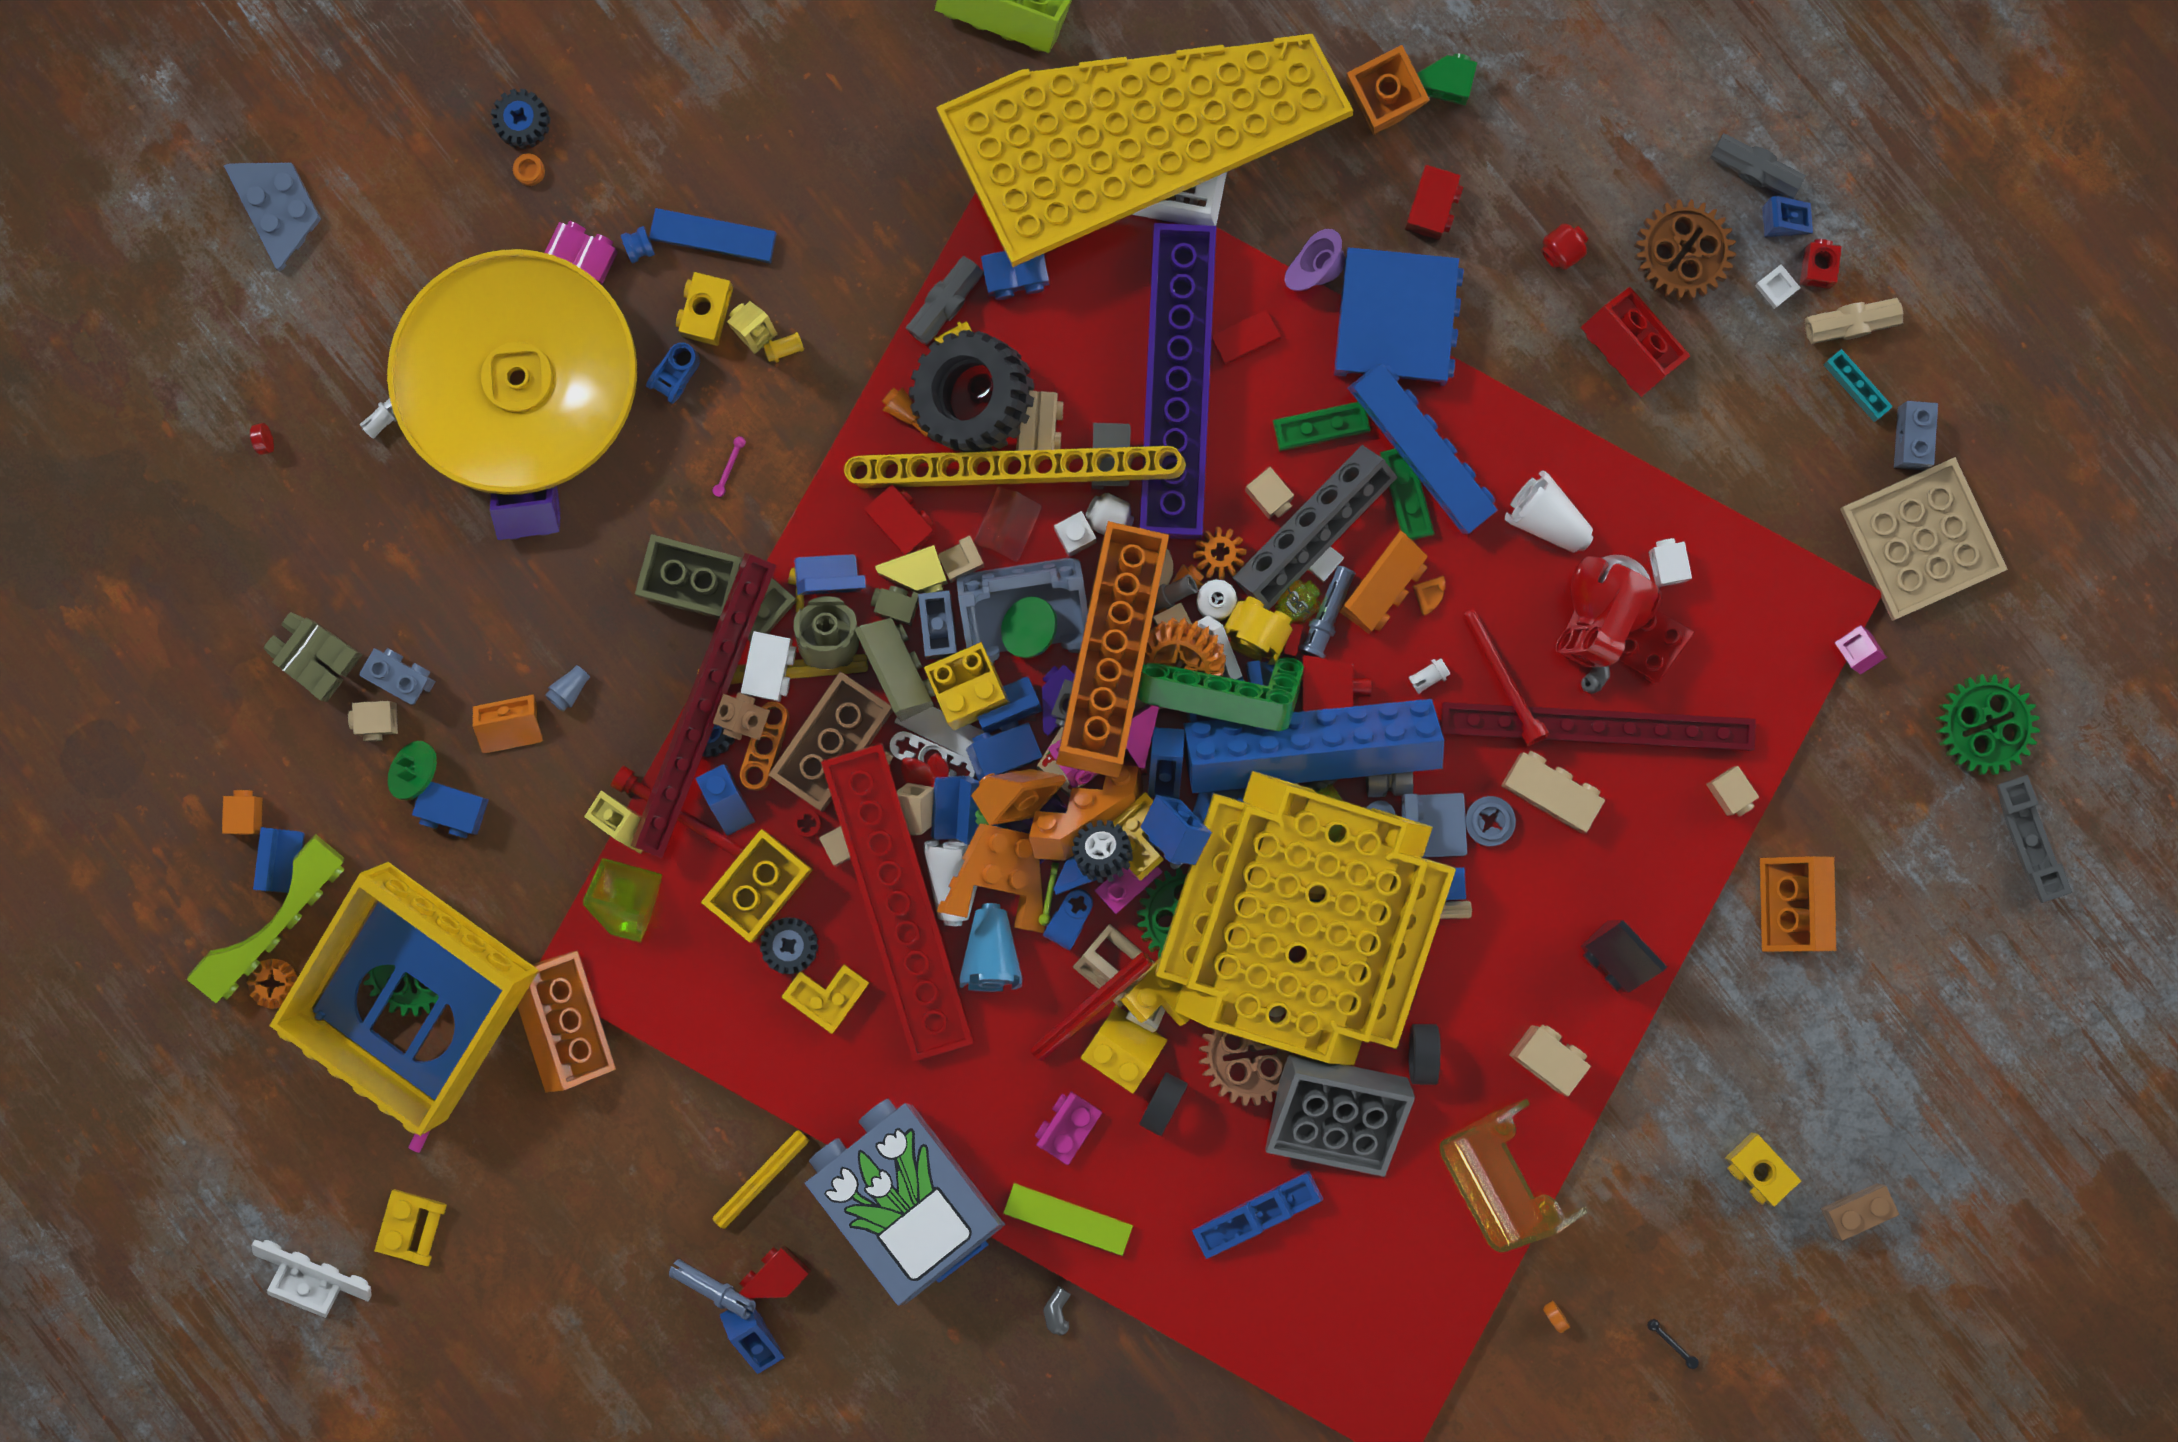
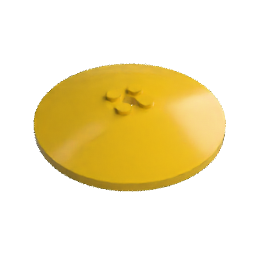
M522 249L499 250L476 255L456 263L432 279L416 295L400 319L394 333L389 352L387 382L392 409L400 429L415 451L431 467L454 482L474 490L503 495L526 494L549 489L574 478L594 464L607 451L620 433L631 410L637 382V359L632 334L624 315L615 300L594 277L571 262L551 254ZM521 370L525 372V380L521 384L512 385L510 383V376L514 371Z

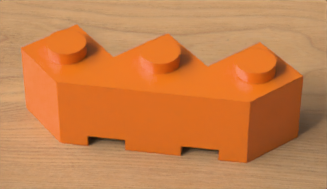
M1122 765L1118 778L1106 775L1103 790L1072 788L1066 813L1035 811L1029 835L1034 857L1066 861L1074 856L1072 846H1075L1073 840L1075 837L1080 838L1078 831L1081 828L1086 832L1088 831L1086 825L1092 823V826L1096 827L1098 820H1102L1104 826H1106L1107 820L1114 821L1143 795L1144 786L1140 768L1138 766Z

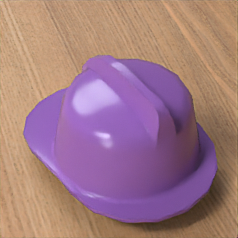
M1324 229L1310 237L1302 251L1286 271V286L1293 291H1302L1314 285L1325 284L1338 277L1345 265V255L1342 250L1340 234L1333 229Z

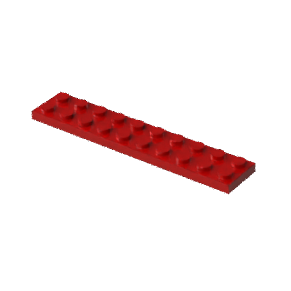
M879 743L821 761L913 1062L974 1044L883 744Z

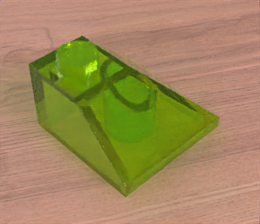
M602 858L585 894L583 905L611 935L641 942L650 922L662 874Z

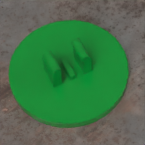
M1026 597L1020 599L1008 609L1003 618L1001 637L1004 646L1010 653L1020 658H1033L1042 654L1048 649L1055 638L1057 616L1053 607L1041 598Z
M414 741L398 752L388 772V788L394 797L403 801L412 800L423 793L429 786L437 765V756L430 744L423 741Z

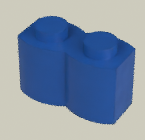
M1005 251L981 256L989 297L995 296L996 300L1014 297L1013 292L1026 290V294L1039 293L1044 291V286L1050 285L1044 254L1015 267H1012Z

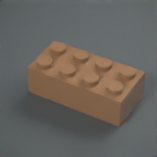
M839 672L769 773V776L818 810L824 812L832 801L821 761L869 747L892 714V706L842 672Z

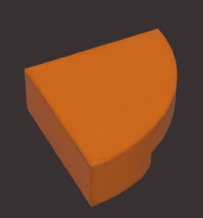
M1444 576L1413 586L1423 616L1432 612L1441 602L1445 590Z

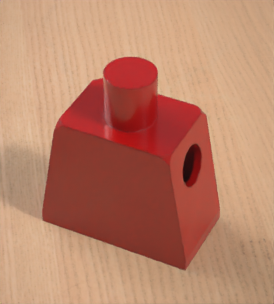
M1305 655L1301 658L1304 666L1301 680V712L1353 707V696L1371 697V678H1353V664Z

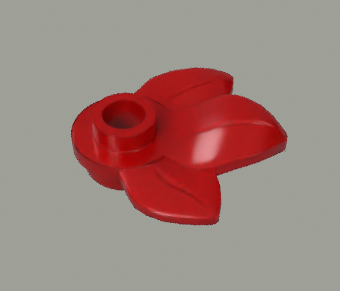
M938 753L933 754L927 763L916 758L905 757L901 762V773L905 782L901 783L896 789L898 791L907 783L934 787L935 778L949 777V766Z

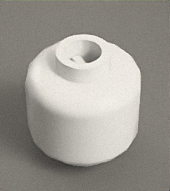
M1104 493L1100 497L1095 496L1086 512V518L1089 519L1091 529L1102 535L1105 534L1108 521L1132 526L1134 517L1130 515L1131 505L1110 493Z
M1215 579L1208 581L1200 588L1197 594L1196 604L1198 611L1203 617L1209 615L1218 622L1226 620L1237 604L1236 591L1231 584L1224 580Z

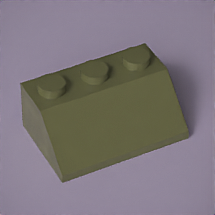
M888 618L854 629L900 722L934 706L931 697L936 695L929 679L922 681L917 671L923 667L915 651L908 652L904 642L908 641L909 638L901 623L895 625L892 618Z

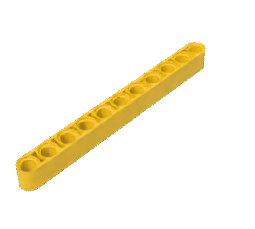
M1149 446L866 455L850 458L845 464L844 472L847 479L858 487L888 488L891 484L894 487L1174 479L1182 475L1186 464L1181 453L1174 447ZM1170 455L1177 457V464L1173 469L1166 470L1162 468V462L1165 457ZM1138 456L1145 457L1146 464L1143 469L1138 471L1131 469V462L1134 458ZM1107 457L1114 458L1115 464L1110 471L1103 472L1100 470V463L1103 459ZM1076 458L1083 459L1084 464L1079 472L1073 473L1069 471V465L1072 460ZM1045 459L1052 460L1051 470L1044 474L1039 473L1038 466L1040 462ZM1014 460H1020V471L1013 475L1008 474V465ZM983 461H989V472L982 476L978 475V465ZM958 462L960 466L958 473L951 477L947 476L946 470L948 465ZM922 463H928V473L924 477H917V467ZM891 464H897L898 473L896 476L886 478L885 472L887 467ZM861 465H866L868 469L866 476L862 479H856L855 472L857 468Z

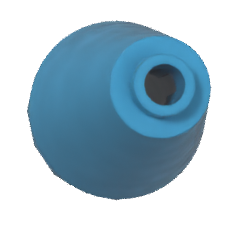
M982 904V909L975 911L959 979L960 987L962 988L967 983L968 990L1003 991V986L1007 984H1012V990L1022 987V975L1007 911L1000 909V904Z

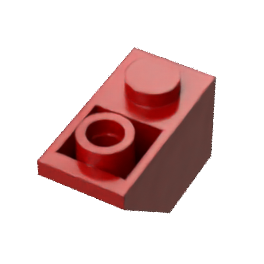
M785 1245L779 1251L773 1247L761 1259L765 1264L757 1274L751 1270L739 1283L743 1287L739 1294L746 1298L787 1297L811 1270Z

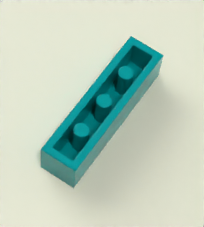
M1842 349L1823 364L1873 422L1877 421L1893 407Z

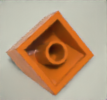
M1403 45L1346 74V81L1373 135L1402 121L1430 101Z
M1033 769L1011 770L999 775L991 773L979 781V786L972 793L971 797L989 825L1029 819L1034 817L1035 811H1040L1065 783L1066 778L1064 775Z

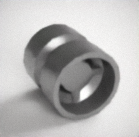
M1413 772L1365 776L1368 797H1384L1388 791H1391L1394 796L1413 794Z

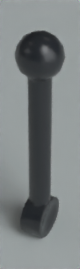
M1651 1319L1648 1321V1329L1656 1331L1685 1360L1688 1368L1695 1369L1698 1367V1359L1694 1356H1689L1662 1330L1658 1320Z

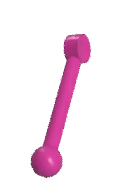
M739 436L734 439L735 447L720 482L713 487V494L717 497L724 496L726 492L724 488L740 449L746 444L743 437Z

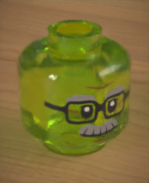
M1298 579L1279 597L1274 607L1277 611L1288 615L1292 619L1291 623L1294 622L1302 625L1320 610L1321 603L1318 596L1321 595V592L1311 580L1304 583Z

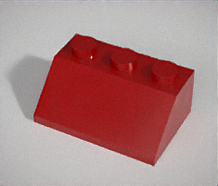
M1631 287L1605 304L1580 327L1585 332L1587 339L1599 348L1605 355L1607 362L1619 371L1626 379L1628 386L1637 392L1640 397L1644 396L1690 357V354Z

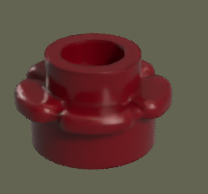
M987 374L975 375L968 383L970 398L975 403H988L991 399L993 380ZM985 387V391L981 392V388Z

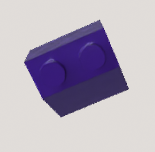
M557 486L526 494L503 495L491 493L490 514L497 539H518L520 537L549 535L559 532L560 506Z

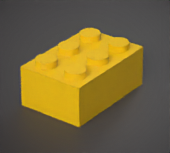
M761 829L701 903L748 942H754L813 869L766 830Z

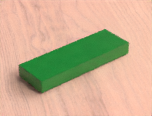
M1359 402L1273 420L1279 452L1369 433L1371 431L1367 412Z
M1396 449L1380 452V457L1385 460L1397 476V479L1389 486V491L1400 530L1412 541L1434 535L1419 478Z

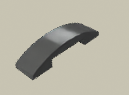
M2028 775L1998 784L1999 800L2013 845L2026 876L2040 902L2044 903L2073 893L2062 864H2058L2041 822L2036 805L2039 803Z

